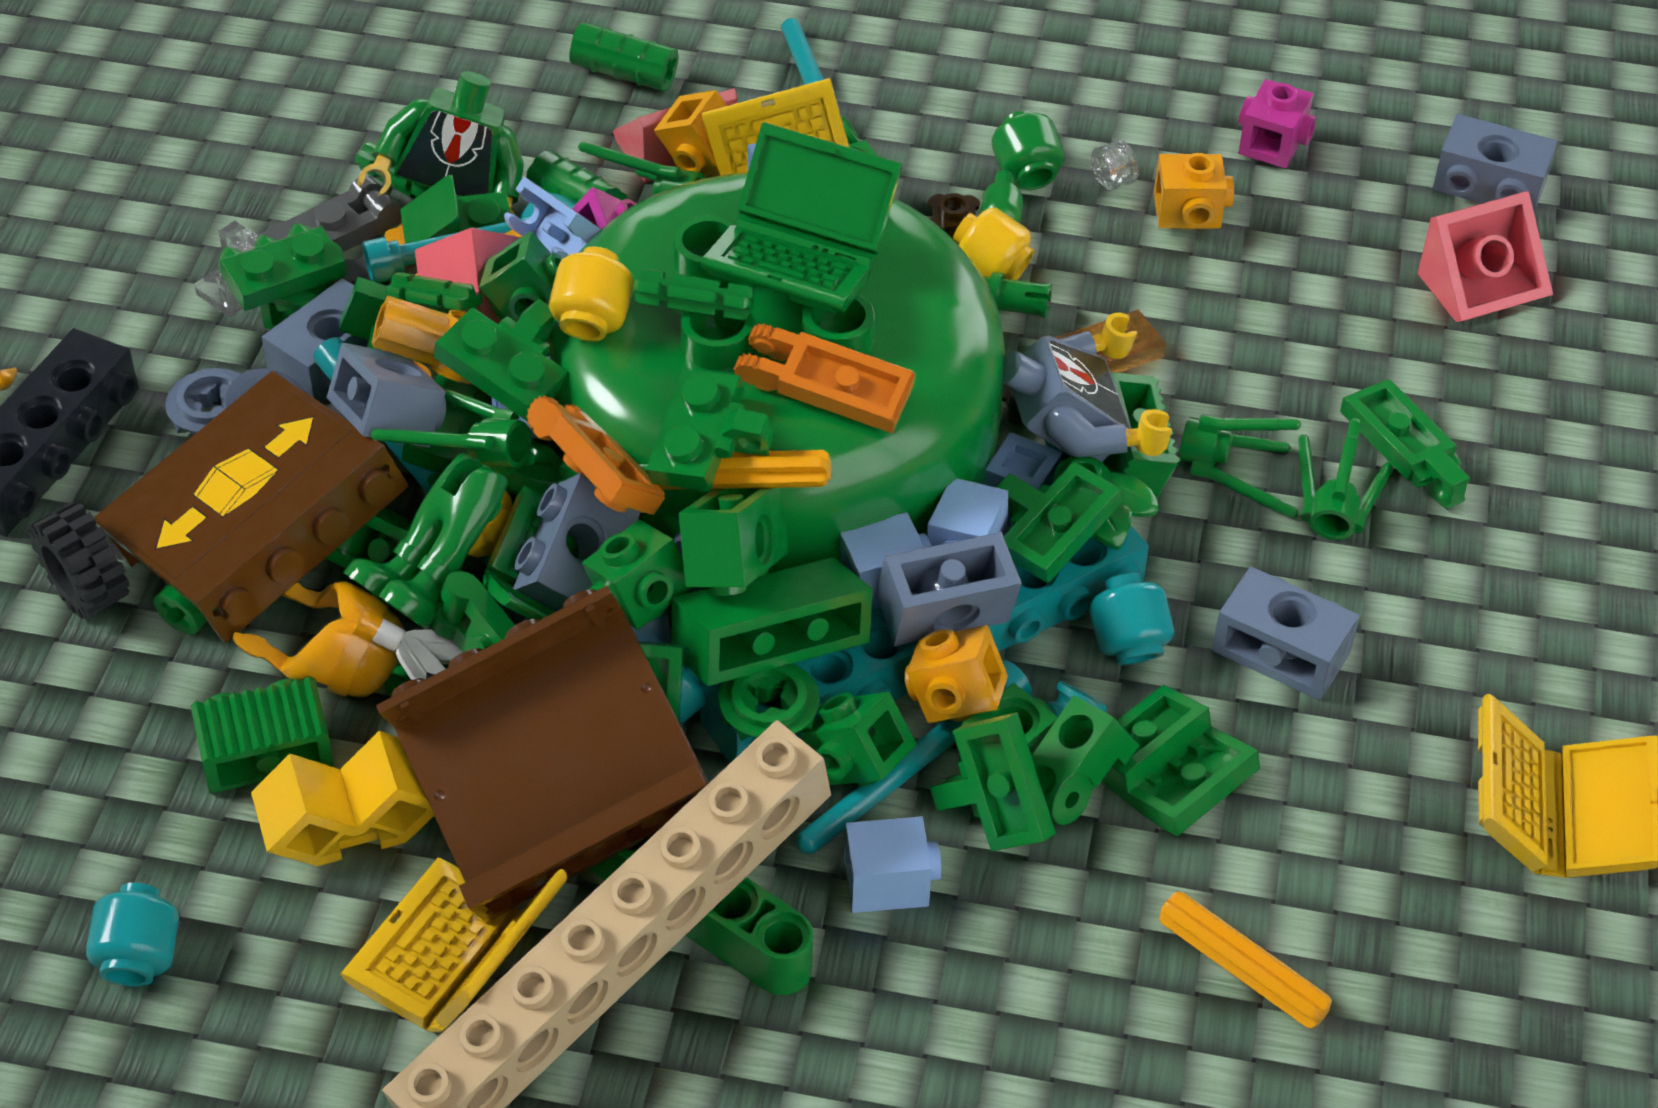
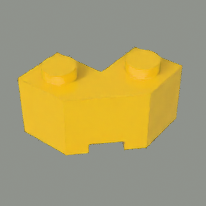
M380 730L341 769L289 754L251 792L266 851L314 866L343 860L341 849L379 840L381 849L406 843L435 816L399 737Z

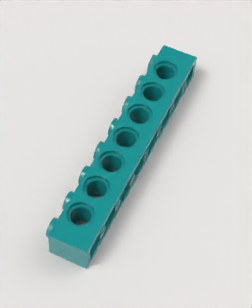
M1131 524L1127 538L1119 550H1114L1091 536L1048 584L1014 563L1022 584L1010 621L988 626L998 652L1016 643H1026L1034 639L1040 632L1067 619L1075 620L1080 618L1090 610L1089 604L1097 594L1107 590L1105 581L1111 577L1127 573H1140L1141 580L1144 582L1149 550L1148 543ZM878 607L871 609L870 643L792 664L799 666L813 678L819 690L820 706L829 698L844 692H850L853 696L890 692L893 700H896L908 694L905 684V669L911 662L918 641L894 646L881 609ZM723 682L710 686L702 683L707 702L700 709L701 724L729 763H731L757 738L750 736L741 741L734 727L723 724L719 706V692ZM781 694L777 699L773 698L768 703L758 700V713L766 712L770 707L780 710ZM818 711L814 720L820 715ZM801 730L797 733L796 736L805 742L804 738L801 735V733L804 730Z

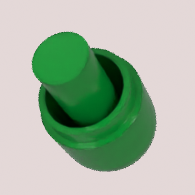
M1002 170L996 173L994 183L990 184L982 195L980 214L989 208L995 207L1018 223L1021 222L1023 197L1020 189L1015 185L1016 177L1012 172Z

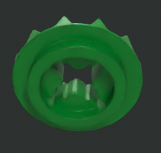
M788 664L723 682L719 692V706L723 724L734 727L742 741L750 736L758 738L776 720L795 735L801 730H811L814 718L820 707V695L815 681L805 670L795 664ZM781 694L780 710L770 707L766 712L758 713V700L768 703L773 698L777 699Z

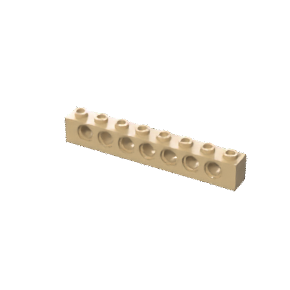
M776 720L382 1089L392 1108H505L831 796L824 758Z

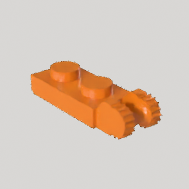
M764 323L763 325H754L748 338L749 344L753 346L752 348L756 349L758 353L764 354V356L769 355L770 358L781 362L787 360V362L783 365L764 357L759 358L757 355L754 356L750 353L748 355H740L733 370H735L734 374L740 375L743 382L748 383L750 386L755 385L756 388L764 391L777 390L779 394L893 434L914 387L916 374L912 370L804 332H800L798 335L778 327L773 328L771 325L768 326Z
M539 396L538 399L534 398V402L530 403V408L527 409L528 415L526 416L530 429H534L533 432L538 438L546 441L554 440L565 452L563 461L575 472L587 477L597 487L594 495L600 502L620 513H625L628 508L651 515L656 513L665 499L664 491L657 484H651L648 474L619 443L576 405L566 404L563 407L554 398Z

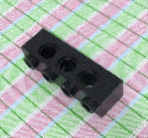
M73 328L0 406V535L7 537L23 518L28 517L33 512L37 502L57 480L62 479L67 474L71 464L91 442L96 441L104 427L116 413L132 401L139 386L130 348Z

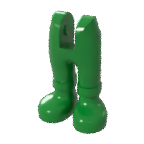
M458 454L439 476L424 498L406 537L399 542L393 551L397 556L388 563H376L368 559L357 558L349 564L344 574L427 630L437 614L441 590L447 576L452 572L460 570L466 556L486 525L493 521L500 512L503 505L501 501L508 486L507 478L494 469L484 467L480 461L468 454Z

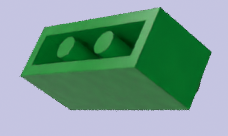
M831 557L760 576L747 586L746 591L739 594L716 596L711 595L708 588L672 597L671 644L685 645L684 665L707 686L870 643L873 588L837 559Z

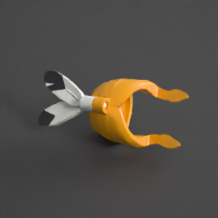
M297 582L282 595L311 608H339L342 618L326 625L293 657L285 655L270 645L265 638L258 635L237 632L233 634V641L240 649L252 657L266 660L286 677L304 680L307 676L315 678L316 682L328 685L326 691L343 697L347 695L356 698L367 697L376 692L388 680L398 661L411 680L417 678L428 679L445 670L442 664H449L454 657L462 653L453 640L438 636L432 629L405 632L400 619L388 610L389 606L374 594L371 595L348 582L330 584L321 592L306 589Z

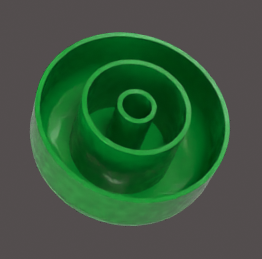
M748 172L700 179L653 195L612 219L579 252H583L587 247H602L614 252L619 258L618 261L630 270L634 279V287L639 271L647 268L665 271V278L670 279L673 273L720 280L722 282L721 287L728 288L729 282L708 276L707 270L701 269V260L731 225L735 224L740 213L738 206ZM895 198L892 202L870 277L845 312L838 311L837 315L789 301V295L756 285L754 289L753 310L749 319L737 321L723 318L724 312L717 311L716 316L713 317L667 309L666 302H661L659 308L640 305L635 301V290L633 287L626 320L618 331L606 334L605 338L599 341L580 340L564 333L559 327V322L554 319V331L546 341L550 345V351L546 357H550V360L568 371L554 400L558 401V404L563 407L566 404H572L581 408V411L585 412L598 426L619 443L637 464H648L682 369L736 375L733 369L739 356H743V354L748 355L749 353L754 356L757 355L759 358L764 357L783 365L786 364L787 360L778 361L770 358L769 355L764 356V354L758 353L756 349L752 348L753 346L749 344L748 338L754 325H763L764 323L768 326L771 325L773 328L778 327L798 335L800 332H804L912 370L916 374L914 387L893 434L779 394L777 390H761L756 388L755 385L750 386L742 380L745 392L740 404L745 405L746 410L768 414L769 422L775 433L770 451L824 450L829 453L831 459V480L824 487L780 488V498L785 513L788 554L770 567L768 573L831 557L839 561L841 532L859 529L905 512L908 513L917 533H925L928 537V523L946 487L957 478L984 485L985 469L998 449L1005 346L1001 320L994 296L984 276L972 259L944 230L925 215ZM545 440V444L551 447L563 459L565 452L554 440ZM761 488L728 489V494H741L745 500ZM695 489L663 490L665 499L656 513L651 515L641 512L638 519L673 538L675 535L680 534L678 513L710 491Z

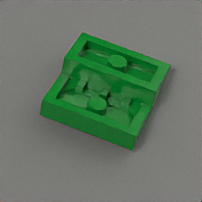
M1163 684L1117 720L1140 746L1126 765L1116 761L1102 781L1143 816L1178 837L1260 769L1259 752L1242 741L1212 727L1209 707Z

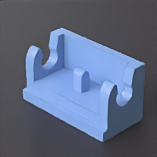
M526 177L522 178L516 187V191L528 203H533L534 212L532 216L525 221H521L515 214L506 212L504 215L505 221L511 229L522 236L532 231L551 254L557 253L562 258L578 253L601 230V228Z

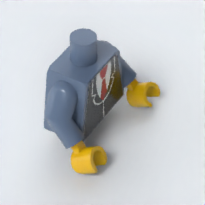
M1110 314L1105 321L1101 334L1092 336L1089 331L1060 339L1044 336L1030 345L1024 354L1014 350L1004 356L1003 384L1011 387L1023 424L1030 431L1069 456L1080 458L1093 457L1103 462L1110 454L1127 453L1128 446H1135L1138 451L1145 455L1158 456L1166 450L1169 444L1172 429L1167 427L1169 415L1164 411L1156 409L1144 411L1141 414L1138 428L1131 429L1106 359L1097 355V352L1101 351L1108 357L1121 359L1130 352L1137 332L1124 333L1130 320L1127 314Z

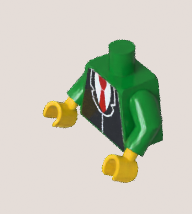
M463 71L460 73L455 93L442 88H434L428 100L423 98L414 99L390 118L372 153V156L376 159L374 164L364 167L358 176L359 188H361L367 173L376 172L382 176L384 181L383 188H381L377 197L384 195L391 184V175L388 171L390 167H395L393 176L429 188L444 177L453 175L456 197L507 192L510 213L514 214L511 207L512 204L518 202L519 193L516 191V187L522 180L524 162L515 132L504 125L505 111L500 107L485 103L491 81L479 73Z

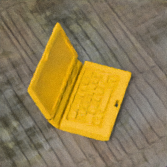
M830 78L702 113L720 176L748 172V145L756 144L762 122L849 147Z
M1487 694L1483 697L1482 706L1478 709V751L1482 753L1483 776L1478 781L1479 825L1483 826L1492 838L1533 874L1570 878L1658 868V736H1642L1564 745L1563 753L1561 754L1556 751L1545 750L1544 742L1493 695Z
M438 857L340 975L354 989L422 1029L430 1032H443L469 1005L567 881L566 872L563 869L558 870L521 911L518 910L517 906L485 923L469 910L459 888V885L465 883L459 868Z

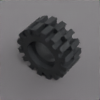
M72 502L29 526V536L33 540L31 545L33 550L39 554L37 559L40 566L46 569L48 573L46 577L51 585L55 584L59 597L62 601H67L68 608L73 613L76 612L79 618L87 619L129 595L130 590L127 588L130 586L129 581L123 574L126 572L123 564L115 556L118 554L113 545H109L106 540L107 534L102 527L98 528L96 526V519L90 512L86 513L83 505H77L76 502Z

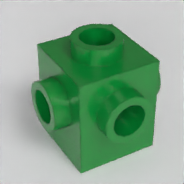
M530 231L487 259L479 288L489 298L491 308L500 320L508 316L517 322L521 314L538 299L546 304L548 303L557 268L563 258L557 253L551 254L536 235Z
M640 519L621 533L608 538L599 550L582 562L593 585L589 589L599 590L608 586L621 605L630 625L637 630L648 622L660 617L666 608L672 604V597L684 595L693 588L686 587L683 559L674 540Z
M850 692L837 694L826 700L818 708L820 715L814 720L812 729L804 730L801 733L806 744L824 758L829 785L857 783L858 786H868L883 780L917 745L890 692L853 696Z

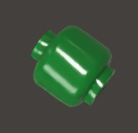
M1029 111L1014 112L1004 119L992 136V149L999 170L1012 172L1016 177L1015 185L1020 186L1022 189L1036 190L1049 185L1056 179L1058 172L1065 162L1064 149L1055 124L1044 114L1030 113Z

